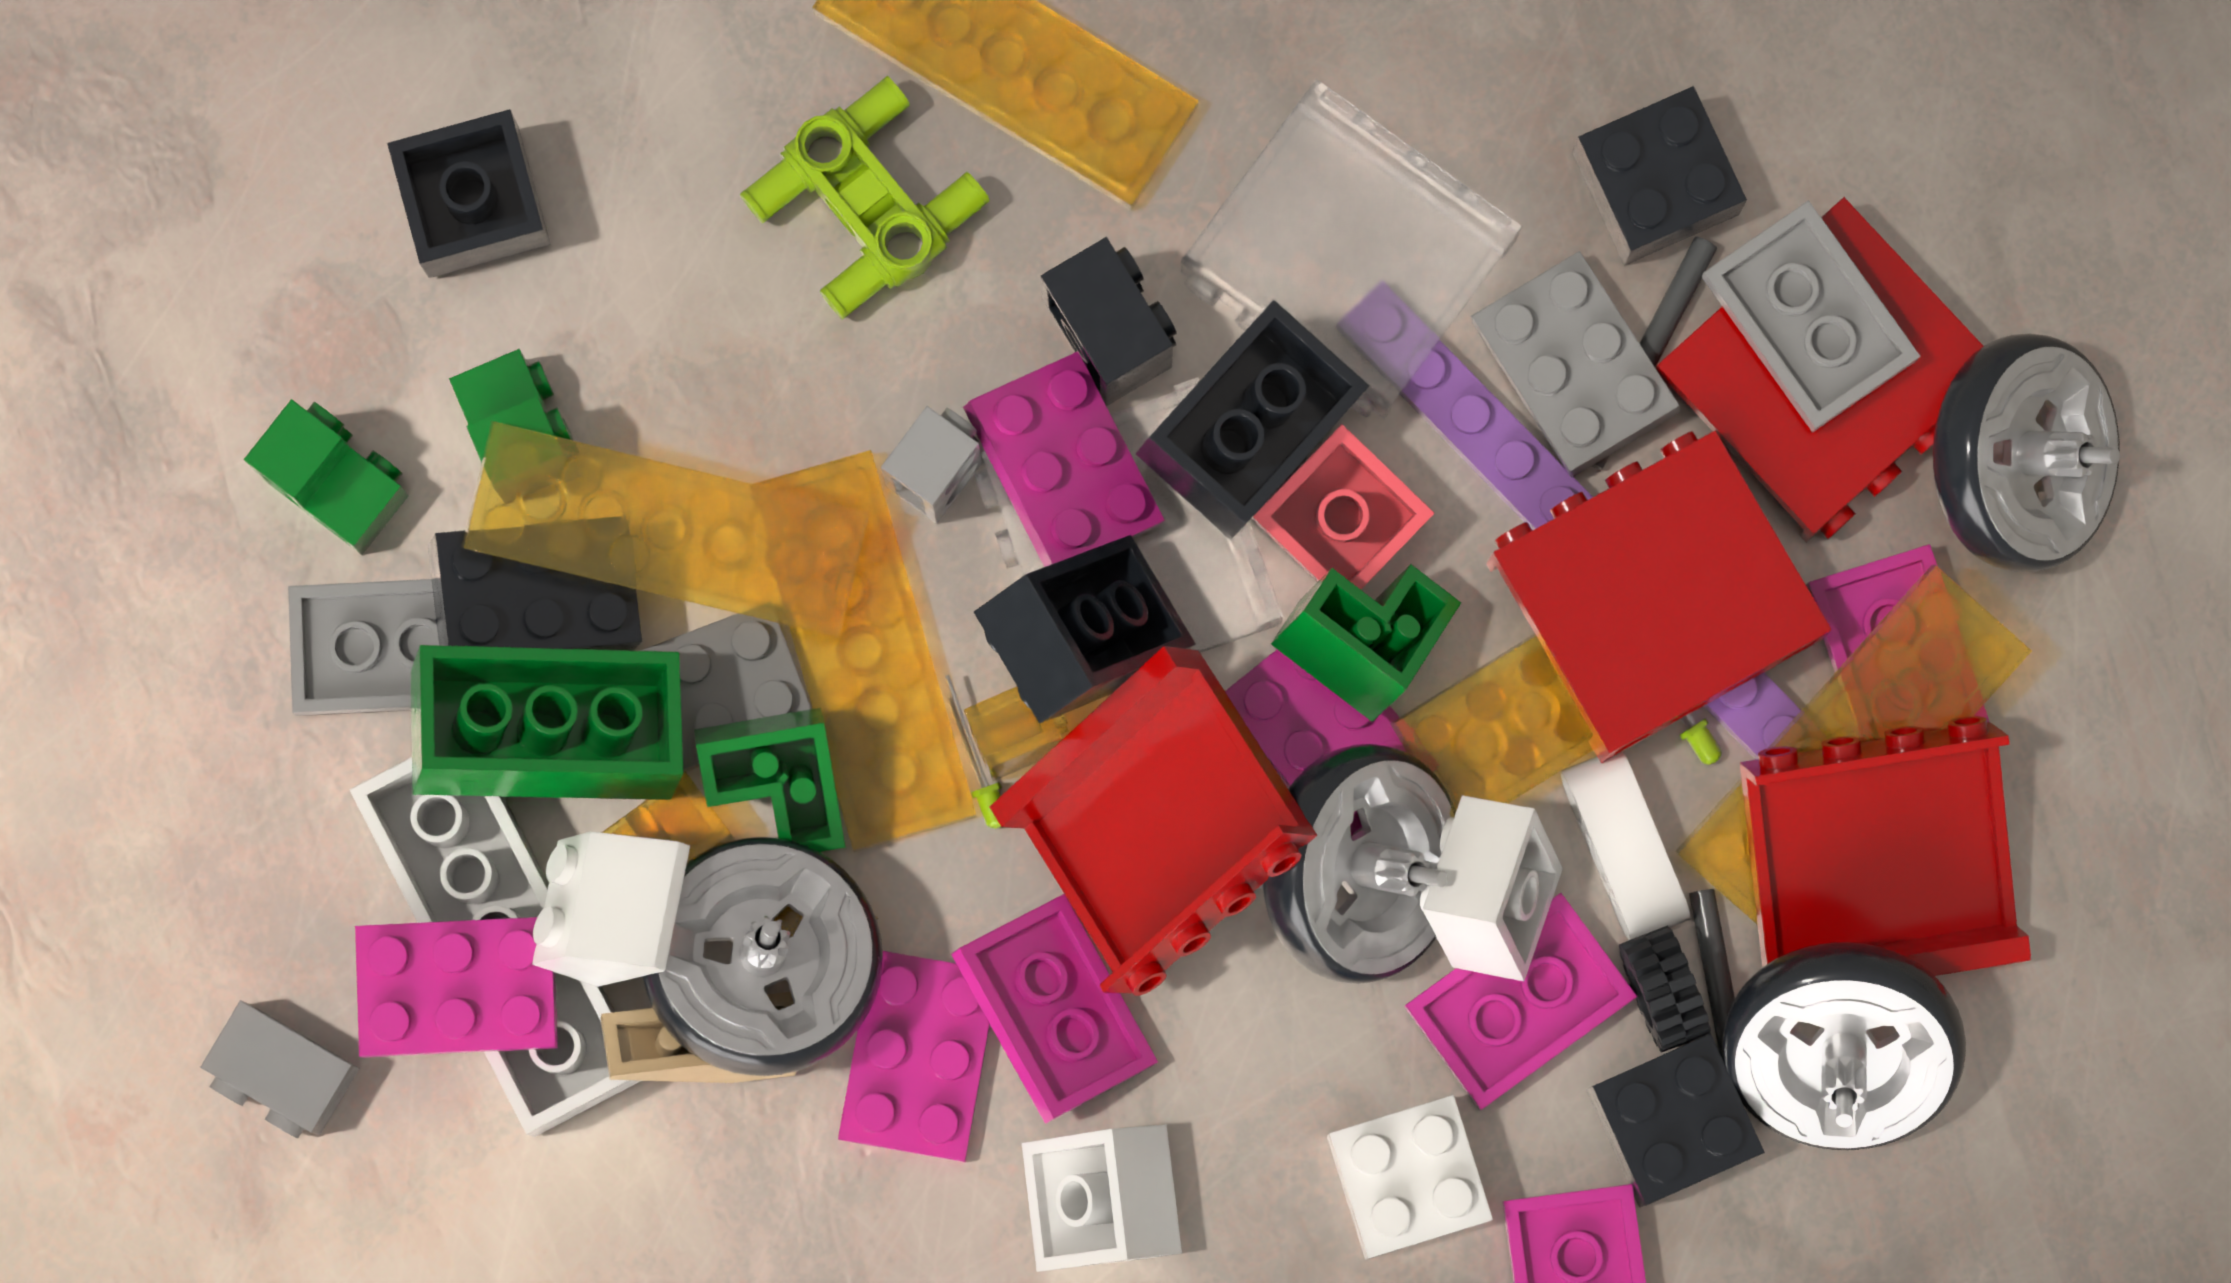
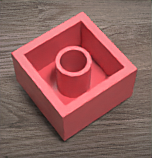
M1341 424L1251 519L1317 582L1333 568L1359 589H1362L1434 515V512Z

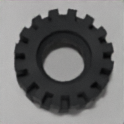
M1668 925L1619 944V953L1624 963L1625 973L1630 981L1629 985L1637 995L1636 1000L1640 1013L1644 1016L1648 1031L1652 1034L1653 1041L1661 1053L1711 1034L1708 1014L1703 1006L1702 996L1697 989V982L1689 969L1685 954L1681 951L1678 939L1674 937L1673 931Z

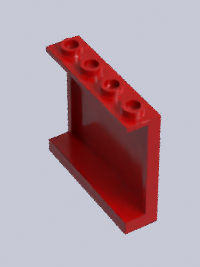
M1845 197L1837 202L1821 218L1920 355V358L1915 363L1813 433L1723 306L1655 368L1670 392L1675 390L1712 431H1716L1721 441L1804 529L1800 537L1806 543L1819 531L1827 539L1831 538L1856 515L1849 506L1856 497L1865 489L1876 497L1903 472L1895 462L1910 448L1914 447L1922 455L1933 445L1939 409L1951 381L1963 364L1983 347V344Z
M1693 431L1688 432L1660 449L1664 459L1645 469H1642L1639 462L1636 461L1605 479L1609 489L1587 500L1585 494L1579 492L1550 509V513L1554 518L1534 530L1531 529L1528 522H1525L1505 532L1494 540L1498 550L1492 553L1486 563L1490 572L1496 569L1500 572L1593 733L1588 742L1601 763L1819 643L1832 631L1716 431L1700 439H1697Z
M1163 646L989 806L1001 827L1025 829L1113 973L1099 984L1103 993H1133L1135 996L1146 994L1162 984L1167 977L1166 969L1180 957L1190 955L1206 945L1211 939V933L1209 932L1225 917L1238 914L1250 906L1256 898L1254 891L1266 882L1269 877L1278 876L1294 867L1302 856L1298 849L1310 843L1317 836V833L1304 816L1299 805L1199 650Z
M1966 716L1949 720L1947 722L1948 729L1924 732L1923 728L1917 726L1897 727L1885 731V739L1861 743L1858 737H1835L1824 740L1821 743L1822 749L1797 753V748L1772 747L1758 752L1759 759L1740 762L1762 968L1773 960L1792 951L1833 942L1864 943L1892 950L1922 965L1934 976L2030 961L2029 935L2017 926L1999 746L2010 745L2009 735L1991 722H1987L1985 717Z

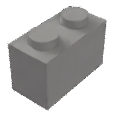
M241 1000L200 1068L215 1076L209 1086L211 1089L241 1106L244 1105L248 1097L270 1108L265 1120L297 1139L304 1129L321 1135L360 1069L258 1008Z

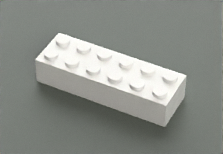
M412 757L349 789L417 923L538 917L544 909L549 883L504 796L412 795ZM556 972L558 1048L484 1052L525 1133L532 1137L540 1135L640 1082L635 1080H610L600 1017L603 1013L615 1011L603 987H598Z

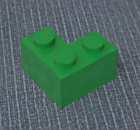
M517 349L449 378L467 420V430L489 482L505 504L575 474L568 457L579 452L558 407L550 411L547 410L544 399L554 396V393L539 360L528 365L521 350Z
M291 399L243 460L266 483L359 554L363 555L409 496L402 486L397 483L403 473L374 450L366 459L347 444L353 435L343 427L344 424L318 403L313 402L305 410Z
M1412 564L1376 600L1372 599L1335 569L1331 568L1299 600L1271 642V645L1373 722L1408 688L1461 602Z
M821 707L694 729L707 807L771 796L779 839L800 843L819 852L846 848Z

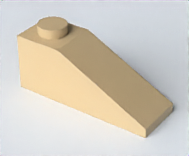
M791 992L767 994L777 1010L794 1004ZM653 1008L603 1013L600 1017L610 1080L737 1083L795 1076L796 1072L772 1076L744 1075L723 1070L704 1062L691 1054L670 1035L658 1019Z

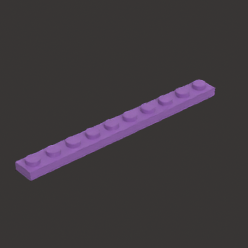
M1383 281L1337 323L1336 329L1524 523L1528 522L1532 530L1554 519L1550 509L1579 492H1583L1587 500L1593 497L1574 477L1571 478L1566 469ZM1765 673L1704 706L1755 760L1759 759L1758 752L1772 747L1797 748V753L1812 751L1827 737Z

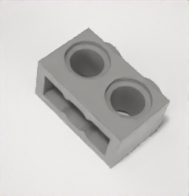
M926 406L881 466L886 487L937 524L982 465L979 440L974 436L977 430L963 417L949 408H946L939 415Z

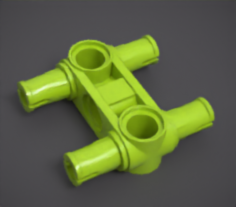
M889 76L883 78L845 110L841 107L831 108L824 115L814 116L805 121L798 129L796 137L783 147L784 151L780 153L783 160L740 193L741 199L763 224L805 189L810 193L815 190L862 247L859 250L862 256L819 290L824 300L842 320L885 285L890 289L894 286L899 287L906 280L914 279L924 274L930 267L932 260L947 248L946 244L950 242L947 235L990 202L983 188L969 172H966L925 206L920 203L915 205L868 149L870 144L867 139L910 106L906 96ZM820 137L835 138L842 144L840 154L830 162L820 163L814 161L807 153L810 145ZM904 232L915 234L922 241L921 250L910 259L895 258L887 250L888 243L893 236Z

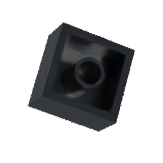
M1694 86L1578 136L1572 151L1624 266L1738 216L1747 201Z
M511 109L387 143L419 264L428 278L551 245L520 129Z
M1106 236L1040 275L1043 302L1074 353L1079 352L1107 406L1172 368L1173 347L1177 345L1173 336L1177 334V331L1159 301L1151 305L1147 304L1141 294L1144 290L1140 282L1144 280V277L1126 247L1115 251Z
M1711 1034L1586 1089L1628 1184L1633 1186L1634 1197L1639 1208L1765 1153Z

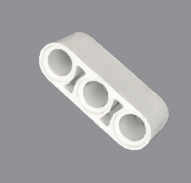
M1622 751L1603 763L1596 756L1561 770L1560 776L1566 795L1614 912L1628 941L1667 925L1668 927H1673L1690 920L1691 916L1683 891L1624 752Z

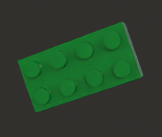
M420 645L411 669L412 795L671 800L683 776L679 652Z

